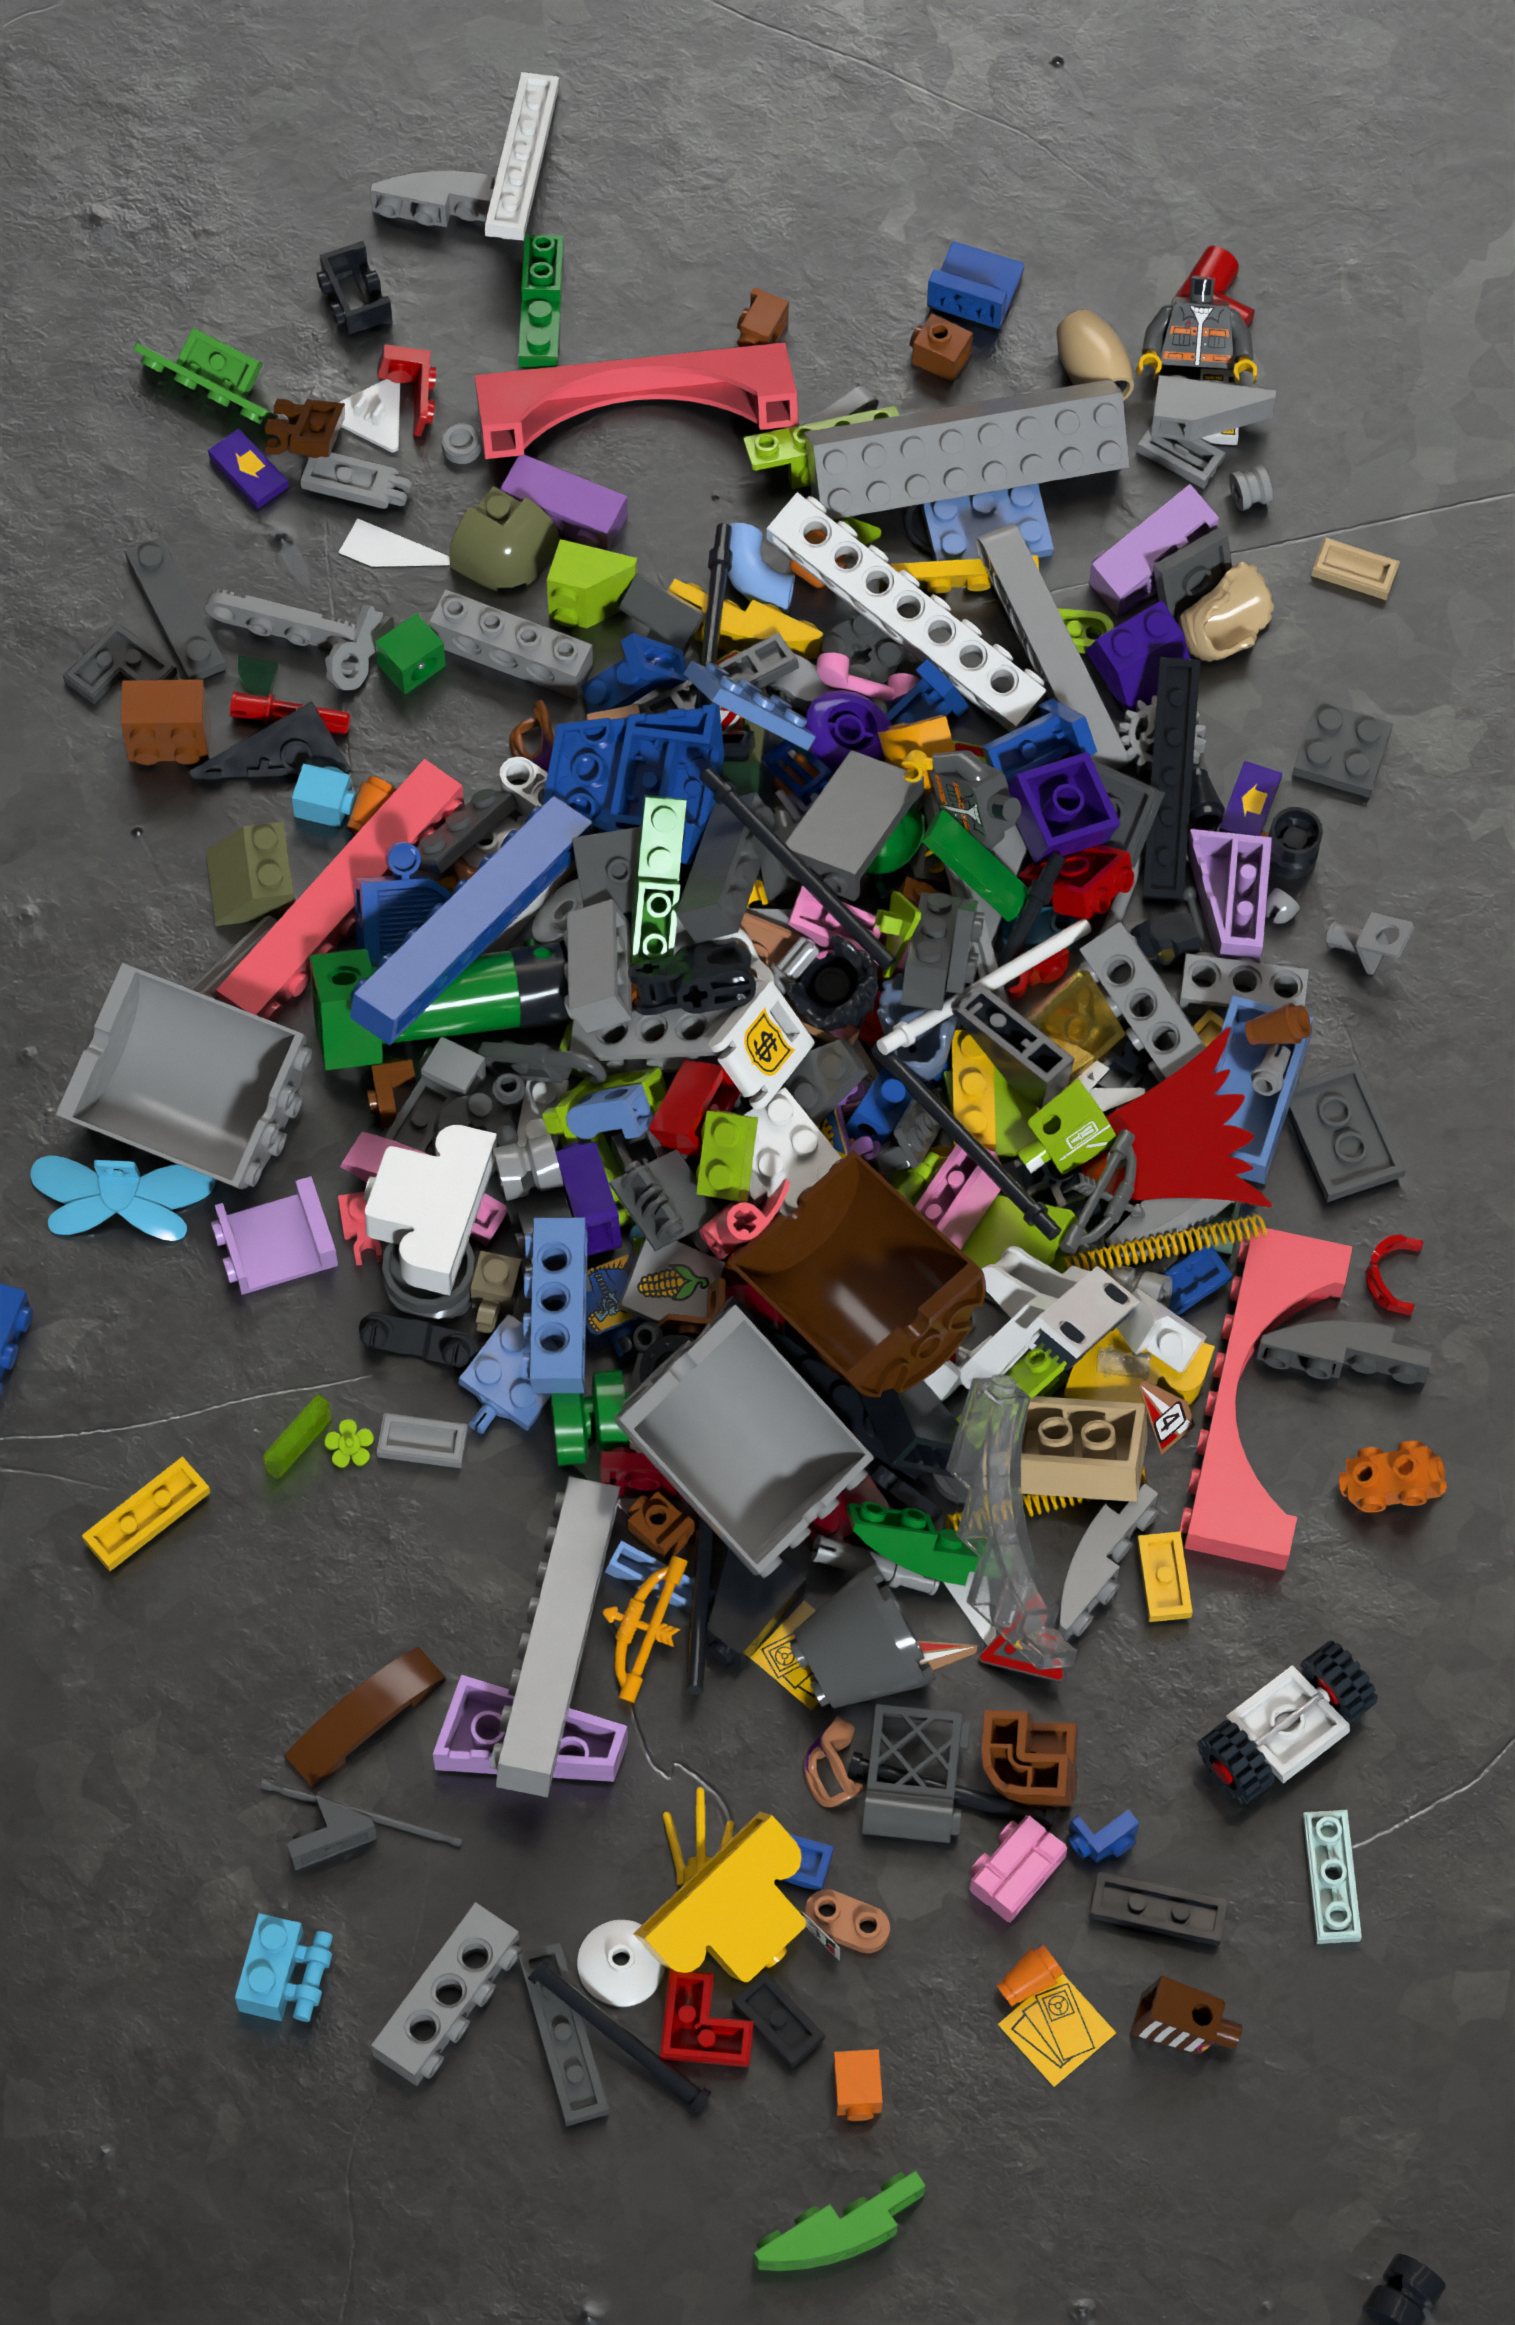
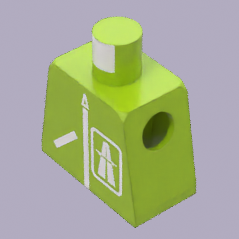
M1077 1079L1028 1120L1027 1124L1036 1139L1019 1150L1017 1155L1030 1173L1049 1160H1052L1060 1173L1065 1174L1111 1148L1117 1135L1101 1108L1082 1082Z

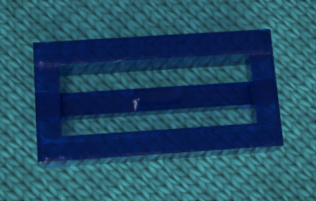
M786 739L761 758L766 768L806 807L812 803L810 796L813 793L819 796L823 790L822 786L828 783L834 775L809 749L807 751ZM793 749L819 775L813 778L787 752ZM778 759H780V760H781L788 768H790L806 785H805L804 787H801V786H800L779 764H777L775 761H777Z

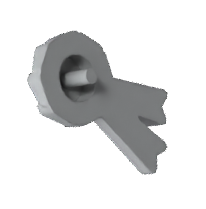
M364 604L361 607L353 641L335 643L330 654L325 658L327 667L326 677L337 689L355 690L361 686L369 672V657L376 652L375 641L395 628L393 617L385 616L382 619L383 612L375 611L372 605Z

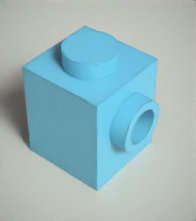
M303 763L292 795L294 817L341 828L345 814H351L357 797V792L352 791L350 775L335 767L326 766L320 768Z

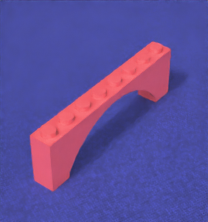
M785 342L474 375L485 459L524 455V449L534 439L556 424L597 407L634 400L669 399L707 404L743 416L758 424L759 430L799 426L797 390Z
M1257 1226L1259 1237L1256 1239L1252 1232L1250 1240L1248 1241L1243 1238L1240 1245L1237 1263L1245 1264L1243 1276H1234L1229 1301L1237 1302L1234 1315L1226 1314L1221 1339L1229 1340L1226 1354L1217 1353L1212 1376L1221 1379L1218 1392L1209 1390L1204 1415L1212 1417L1209 1431L1201 1429L1196 1454L1204 1456L1201 1470L1196 1468L1192 1470L1188 1493L1195 1494L1196 1496L1193 1509L1184 1507L1179 1531L1187 1534L1185 1549L1285 1571L1297 1517L1287 1515L1269 1496L1246 1458L1236 1422L1235 1400L1237 1385L1248 1360L1260 1345L1262 1335L1271 1333L1290 1317L1314 1304L1329 1298L1341 1300L1353 1246L1266 1228L1267 1235L1264 1237L1262 1236V1227Z

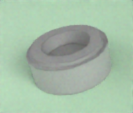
M457 423L448 427L442 436V449L445 457L457 464H467L474 461L481 452V436L478 430L466 423Z

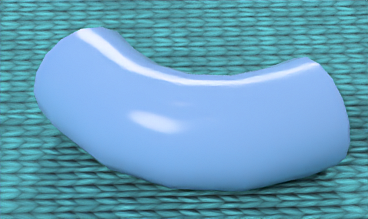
M745 523L729 524L732 527L730 550L733 552L732 568L727 574L733 587L750 602L755 600L762 604H772L778 607L784 614H788L793 595L795 575L773 570L764 562L761 556L763 534L758 528Z

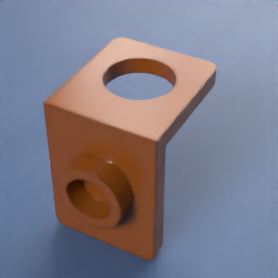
M718 1278L708 1286L706 1317L667 1314L658 1321V1328L676 1330L678 1335L697 1338L725 1302L726 1280Z

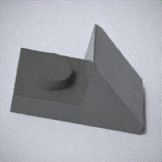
M315 1796L325 1828L320 1830L317 1827L303 1829L293 1836V1840L286 1842L295 1871L377 1839L372 1818L323 1797Z

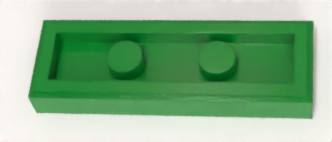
M944 809L935 814L921 842L1005 920L1009 922L1016 918L1027 898L1026 893L1029 888Z

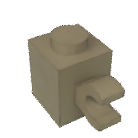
M480 1251L470 1288L472 1308L478 1309L476 1323H478L477 1331L493 1334L498 1314L514 1315L523 1281L522 1259Z

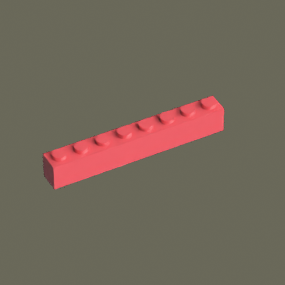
M424 759L216 989L218 1000L269 1021L276 1022L283 1011V1005L292 995L296 997L306 988L309 976L311 975L310 955L334 953L335 947L344 937L350 938L355 934L356 918L353 879L393 876V871L388 868L385 861L388 848L399 841L408 842L417 848L424 837L433 834L446 822V819L451 814L461 810L464 807L462 784Z

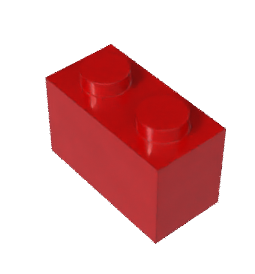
M684 1060L658 1111L654 1115L648 1130L668 1152L677 1149L680 1154L701 1157L703 1144L701 1131L706 1120V1112H731L741 1092L721 1065Z

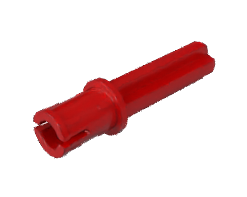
M233 691L229 715L230 717L262 721L265 726H268L271 722L277 721L300 708L303 704L275 700L274 694H269V697ZM316 707L330 732L348 733L351 722V715L348 712Z

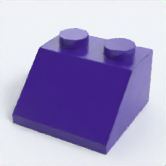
M1162 600L1097 638L1086 651L1125 713L1127 710L1136 712V704L1139 700L1147 706L1151 705L1152 696H1157L1160 657L1190 659L1184 634Z

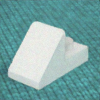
M1139 1288L1135 1289L1132 1295L1140 1302L1117 1329L1135 1354L1148 1350L1179 1373L1186 1371L1207 1336Z

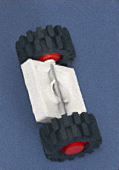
M1330 1640L1300 1663V1666L1303 1668L1301 1670L1302 1675L1293 1665L1226 1715V1721H1223L1198 1740V1751L1204 1757L1202 1759L1204 1764L1210 1767V1773L1214 1778L1217 1777L1223 1789L1226 1788L1229 1795L1233 1799L1236 1797L1239 1803H1249L1275 1782L1274 1774L1282 1783H1285L1350 1732L1349 1724L1377 1704L1378 1695L1374 1692L1376 1690L1374 1685L1368 1681L1370 1679L1368 1674L1362 1672L1360 1663L1357 1660L1354 1661L1352 1654L1348 1650L1344 1651L1339 1643L1335 1644L1334 1641Z

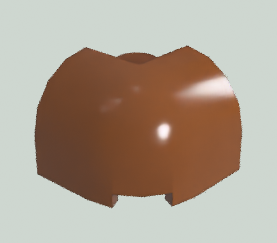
M984 1710L981 1754L983 1768L995 1790L1009 1800L1026 1805L1072 1806L1078 1778L1075 1771L1078 1727L1076 1723L1032 1722L1028 1711Z

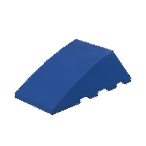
M704 705L703 708L689 710L684 708L667 710L666 713L650 715L644 713L628 715L627 718L619 719L603 718L557 724L542 804L545 805L555 796L591 820L593 826L610 832L641 827L644 795L684 798L687 802L681 863L690 866L697 855L714 803L716 802L713 799L714 793L699 777L709 767H712L720 776L723 765L724 745L719 705Z

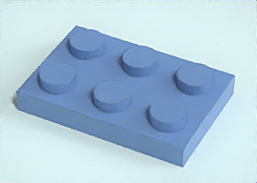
M1038 484L920 504L934 561L980 559L975 538L1012 522L1018 527L1031 555H1038V558L1053 555L1054 547Z
M691 660L685 670L684 675L712 702L807 751L815 740L816 736L805 727L807 720L792 711L793 707L783 699L775 695H771L770 699L761 695V690L752 683L742 678L737 683L728 677L729 673L711 662H708L706 667Z

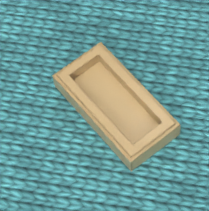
M1325 537L1311 576L1387 600L1400 561Z

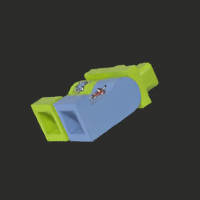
M659 1066L608 1075L606 1081L600 1085L590 1084L589 1079L593 1076H587L573 1090L564 1092L560 1096V1103L556 1107L548 1108L542 1114V1119L548 1134L551 1136L565 1134L568 1144L594 1138L599 1132L622 1129L625 1139L637 1138L649 1128L668 1089Z

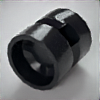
M1288 807L1280 811L1273 818L1268 836L1272 837L1269 868L1279 877L1300 879L1308 875L1315 868L1323 836L1322 823L1317 815L1302 807Z
M1398 2253L1383 2273L1385 2285H1376L1362 2306L1363 2311L1377 2325H1423L1426 2320L1423 2310L1432 2309L1445 2290L1446 2284L1434 2271L1408 2255Z

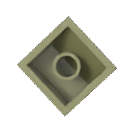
M284 821L244 826L206 850L216 926L259 921L266 916L281 918L295 903Z

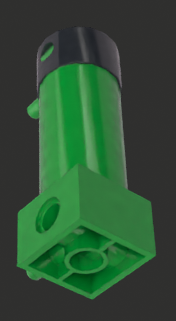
M529 938L525 940L523 947L509 948L508 951L480 954L393 1043L501 1029H526L569 1023L570 1017L565 1007V996L569 995V990L564 972L565 960L560 943L539 945L535 938ZM359 949L310 955L314 1023L325 1070L382 1064V1044L387 1043L350 1019L353 1002L350 999L352 990L361 979L366 978L368 980L377 969V967L371 966L368 950Z

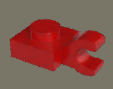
M1067 947L1015 977L1014 979L1019 984L1009 988V999L1016 1000L1021 998L1026 993L1028 984L1033 986L1042 981L1047 984L1059 979L1067 971L1069 960Z

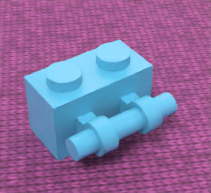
M258 1913L235 1995L239 2012L282 2022L287 2001L296 2003L293 2018L309 2022L313 2007L318 2006L321 1999L322 1991L319 1990L324 1968H329L333 1954L329 1949L333 1935L316 1931L313 1945L305 1947L303 1946L305 1935L302 1923ZM298 1963L306 1964L302 1984H292Z

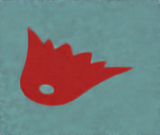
M1228 1027L1218 1035L1203 1051L1181 1069L1148 1092L1106 1117L1117 1136L1121 1130H1128L1135 1135L1132 1148L1137 1159V1171L1134 1183L1135 1191L1130 1200L1167 1198L1217 1199L1273 1207L1271 1202L1261 1192L1236 1176L1237 1174L1253 1170V1166L1241 1159L1229 1157L1231 1153L1244 1147L1255 1137L1245 1129L1224 1125L1241 1107L1245 1095H1214L1222 1087L1230 1074L1229 1069L1212 1073L1225 1049L1231 1027ZM1111 1148L1081 1164L1084 1176L1094 1179L1097 1183L1107 1164V1156ZM1126 1166L1114 1171L1104 1191L1114 1195L1119 1183L1124 1180Z

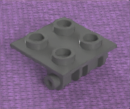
M677 1149L642 1166L639 1161H634L624 1169L625 1175L609 1182V1185L654 1251L701 1229L720 1212L709 1196L696 1194L698 1184L696 1176Z

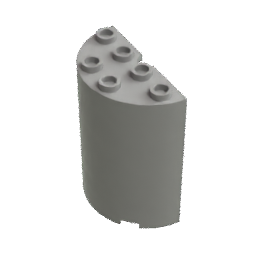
M122 962L94 1026L93 1039L89 1047L81 1055L56 1115L236 1188L254 1187L271 1155L279 1156L287 1137V1134L283 1131L289 1117L294 1119L302 1105L303 1096L298 1094L303 1073L308 1067L312 1056V1049L307 1047L305 1035Z
M736 1304L708 1323L702 1333L692 1343L688 1340L665 1360L628 1397L621 1406L622 1410L613 1417V1421L750 1572L753 1575L760 1574L763 1578L772 1573L783 1560L778 1555L788 1546L792 1549L795 1548L811 1533L807 1526L817 1517L820 1520L825 1518L838 1506L840 1502L836 1497L845 1487L849 1491L852 1490L868 1475L864 1468L874 1459L872 1454Z

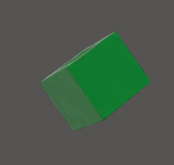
M417 613L375 641L378 666L404 695L446 666L443 641Z

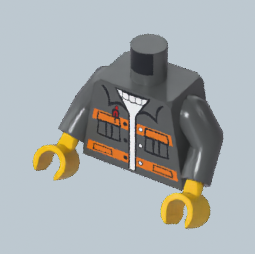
M1192 276L1190 298L1173 297L1171 305L1161 307L1146 328L1142 348L1143 356L1136 367V374L1138 376L1142 372L1143 365H1150L1155 370L1153 380H1155L1163 364L1234 369V381L1237 385H1240L1239 374L1242 371H1249L1253 374V384L1256 383L1257 366L1253 362L1251 334L1240 313L1235 309L1229 308L1227 300L1213 299L1215 278Z
M913 750L906 755L901 763L902 765L910 764L915 766L907 769L903 776L908 782L919 781L925 770H930L940 811L944 809L988 851L1003 840L1005 836L1004 831L1015 826L1020 816V801L1010 796L1004 773L985 764L971 751L933 753V757L928 758L922 751ZM929 849L924 855V857H927L934 853ZM943 861L934 864L929 870L933 873L943 871L945 869Z

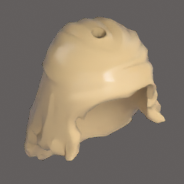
M1239 562L1223 576L1211 592L1204 595L1181 614L1178 626L1184 634L1189 654L1200 658L1202 661L1210 662L1224 659L1255 645L1256 634L1270 622L1271 612L1274 609L1271 592L1266 586L1262 575L1257 572L1255 565Z

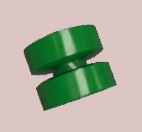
M622 1370L594 1372L591 1385L592 1396L583 1397V1393L550 1394L558 1466L586 1463L588 1439L596 1438L600 1457L601 1451L611 1452L612 1449L618 1447L630 1448L629 1438L613 1421V1417L622 1410V1404L631 1395L630 1392L625 1393Z

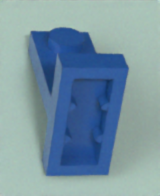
M632 633L621 640L626 657L581 685L589 713L630 706L661 685L672 689L689 680L684 675L687 664L681 649Z
M926 659L916 669L922 680L886 716L892 725L899 723L910 724L938 715L947 716L950 712L959 719L970 707L957 688Z
M1052 698L1038 705L1042 714L1041 718L981 746L986 762L989 766L1001 770L1006 777V781L1009 782L1013 780L1016 774L1038 768L1069 752L1076 755L1089 752L1091 756L1098 751L1086 717Z

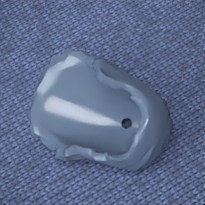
M897 973L893 979L884 981L882 984L883 991L879 997L880 1007L877 1012L883 1030V1037L893 1032V1026L899 1022L904 1021L908 1023L929 1010L928 1008L901 1005L904 974ZM946 991L945 1000L956 993ZM955 1015L950 1016L917 1036L915 1043L912 1044L916 1046L915 1052H909L910 1046H900L893 1050V1053L923 1084L938 1076L944 1069L955 1032Z

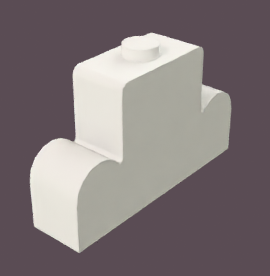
M463 1125L445 1127L436 1137V1156L390 1146L385 1150L377 1176L369 1177L364 1193V1201H367L365 1208L366 1235L373 1239L400 1245V1273L407 1284L450 1296L495 1163L493 1148L497 1147L496 1133Z

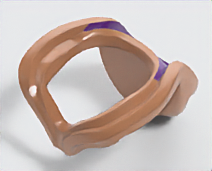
M835 1716L809 1747L804 1757V1774L807 1785L816 1801L824 1807L837 1806L860 1794L864 1789L862 1784L848 1779L844 1765L837 1754L838 1751L851 1743L855 1732L854 1725L839 1716ZM827 1757L836 1779L844 1792L833 1797L828 1795L817 1772V1760Z

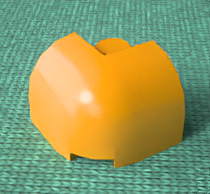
M943 715L910 724L899 723L889 726L888 730L878 732L886 763L905 770L915 767L910 764H901L910 751L920 750L928 758L933 757V753L955 751L946 716ZM925 770L922 775L924 776V797L929 793H935L930 770Z

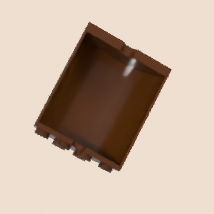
M852 1150L845 1158L836 1161L829 1169V1172L812 1187H808L801 1192L796 1202L798 1208L788 1216L780 1214L773 1217L766 1228L749 1243L739 1247L727 1263L860 1393L869 1397H881L883 1391L892 1388L897 1393L912 1388L933 1374L956 1352L973 1328V1325L968 1320L974 1308L983 1305L986 1293V1280L983 1270L861 1156Z

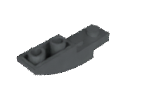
M1323 1321L1282 1328L1262 1335L1256 1359L1263 1360L1268 1366L1277 1369L1292 1367L1305 1370L1308 1375L1318 1379H1329L1330 1377L1339 1379L1342 1366L1346 1364L1360 1373L1372 1374L1380 1372L1392 1375L1399 1382L1414 1384L1416 1382L1425 1383L1433 1352L1392 1343L1395 1327L1355 1321Z

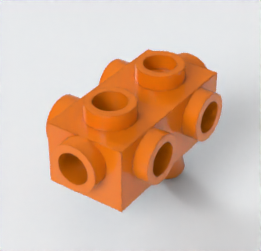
M1419 1441L1401 1442L1398 1444V1451L1383 1453L1382 1449L1375 1447L1360 1449L1357 1451L1356 1458L1346 1459V1471L1339 1474V1486L1342 1495L1348 1497L1351 1503L1364 1512H1380L1386 1509V1505L1399 1503L1407 1506L1422 1505L1427 1502V1499L1441 1497L1447 1489V1483L1444 1480L1445 1469L1441 1457L1437 1456L1428 1446H1423V1443ZM1366 1476H1371V1478L1366 1481Z

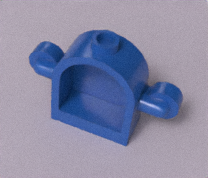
M396 842L386 852L385 861L388 868L393 871V876L353 879L357 950L367 949L371 964H379L388 953L394 954L401 947L408 932L413 928L419 929L426 922L431 910L438 903L444 905L452 895L444 886L427 877L410 875L418 869L421 856L418 849L408 842Z

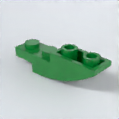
M525 234L518 351L519 367L547 368L558 366L564 235Z
M847 1502L845 1510L853 1531L883 1557L905 1569L928 1578L961 1586L966 1585L969 1572L1011 1577L1015 1561L1007 1542L992 1535H983L981 1537L966 1536L951 1529L936 1531L930 1515L915 1508L896 1510L885 1508L874 1502H864L862 1504Z

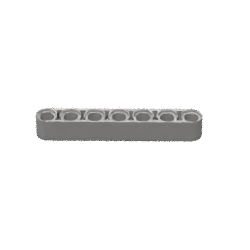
M1012 522L976 537L975 544L979 557L1035 673L1044 681L1042 687L1047 690L1046 696L1048 700L1053 698L1086 717L1098 751L1091 755L1092 761L1099 762L1115 770L1127 766L1128 757L1124 745L1018 527Z

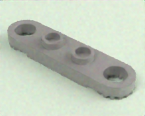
M217 589V591L213 590L210 592L205 605V611L218 621L247 628L260 636H269L271 634L283 637L293 644L300 646L310 644L332 650L335 643L353 641L356 631L354 624L348 626V621H345L343 624L342 619L337 621L335 618H331V620L324 619L323 615L248 595L245 598H241L239 595L233 596L234 592H230L229 595L227 590L222 592L220 589Z

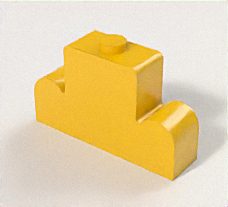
M1115 1328L1073 1366L1063 1398L1144 1404L1138 1385L1146 1380L1187 1401L1188 1405H1190L1201 1394L1215 1346L1203 1342L1186 1371L1179 1373L1148 1350H1144L1139 1354L1132 1352L1119 1330Z
M760 1811L633 1933L634 1936L660 1964L674 1971L682 1973L694 1971L705 1960L707 1950L729 1976L742 1982H749L765 1966L769 1968L779 1962L787 1952L785 1946L806 1926L805 1918L774 1884L776 1879H788L797 1872L802 1860L801 1849L773 1815Z

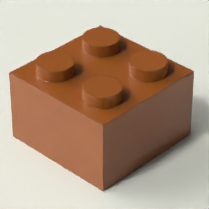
M204 680L122 681L121 727L129 762H137L143 765H152L158 761H177L181 764H194L198 761L209 759L210 715Z

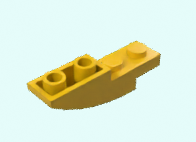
M674 579L668 590L706 613L708 594L696 584H685ZM724 599L718 649L728 652L734 650L742 652L779 632L793 654L805 659H816L821 655L823 632L819 631L814 624L805 620L798 621L791 618L772 604H762L752 600L746 611H743L734 602ZM706 616L695 635V639L703 642Z

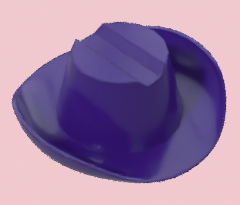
M847 690L826 692L820 694L812 701L807 712L806 728L816 736L810 747L816 760L824 769L835 774L851 750L880 761L885 760L878 732L888 730V727L892 726L886 714L873 701L859 693Z

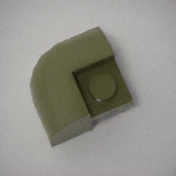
M493 486L475 509L469 507L461 519L450 545V568L479 585L497 591L498 588H513L524 583L528 586L540 575L556 553L560 540L557 527L551 518L527 497L520 502Z

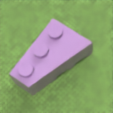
M1189 484L1113 547L1097 555L1091 564L1089 584L1112 612L1119 617L1157 593L1153 565L1217 529L1219 517L1192 485Z
M1190 829L1187 856L1214 954L1217 958L1235 960L1246 957L1252 958L1258 963L1260 962L1264 939L1272 837Z

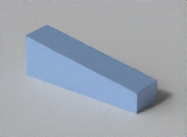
M621 1541L605 1573L639 1589L648 1576L667 1565ZM683 1574L679 1586L675 1585L669 1601L670 1604L688 1613H691L692 1578ZM663 1579L660 1580L649 1594L659 1598L665 1581ZM712 1589L709 1592V1604L716 1593Z

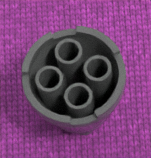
M876 1563L860 1571L793 1631L796 1638L790 1641V1647L801 1668L809 1665L815 1677L810 1679V1685L822 1707L829 1703L833 1708L851 1705L921 1688L936 1680L929 1662L923 1665L919 1663L920 1660L925 1658L924 1653L892 1590L888 1585L882 1588L878 1585L879 1582L883 1581V1575Z

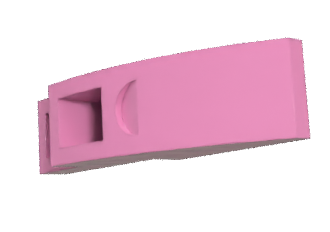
M361 1132L340 1167L367 1183L370 1176H377L385 1150L388 1147L394 1146L423 1154L426 1153L394 1140ZM484 1193L470 1237L487 1246L508 1213L506 1205Z

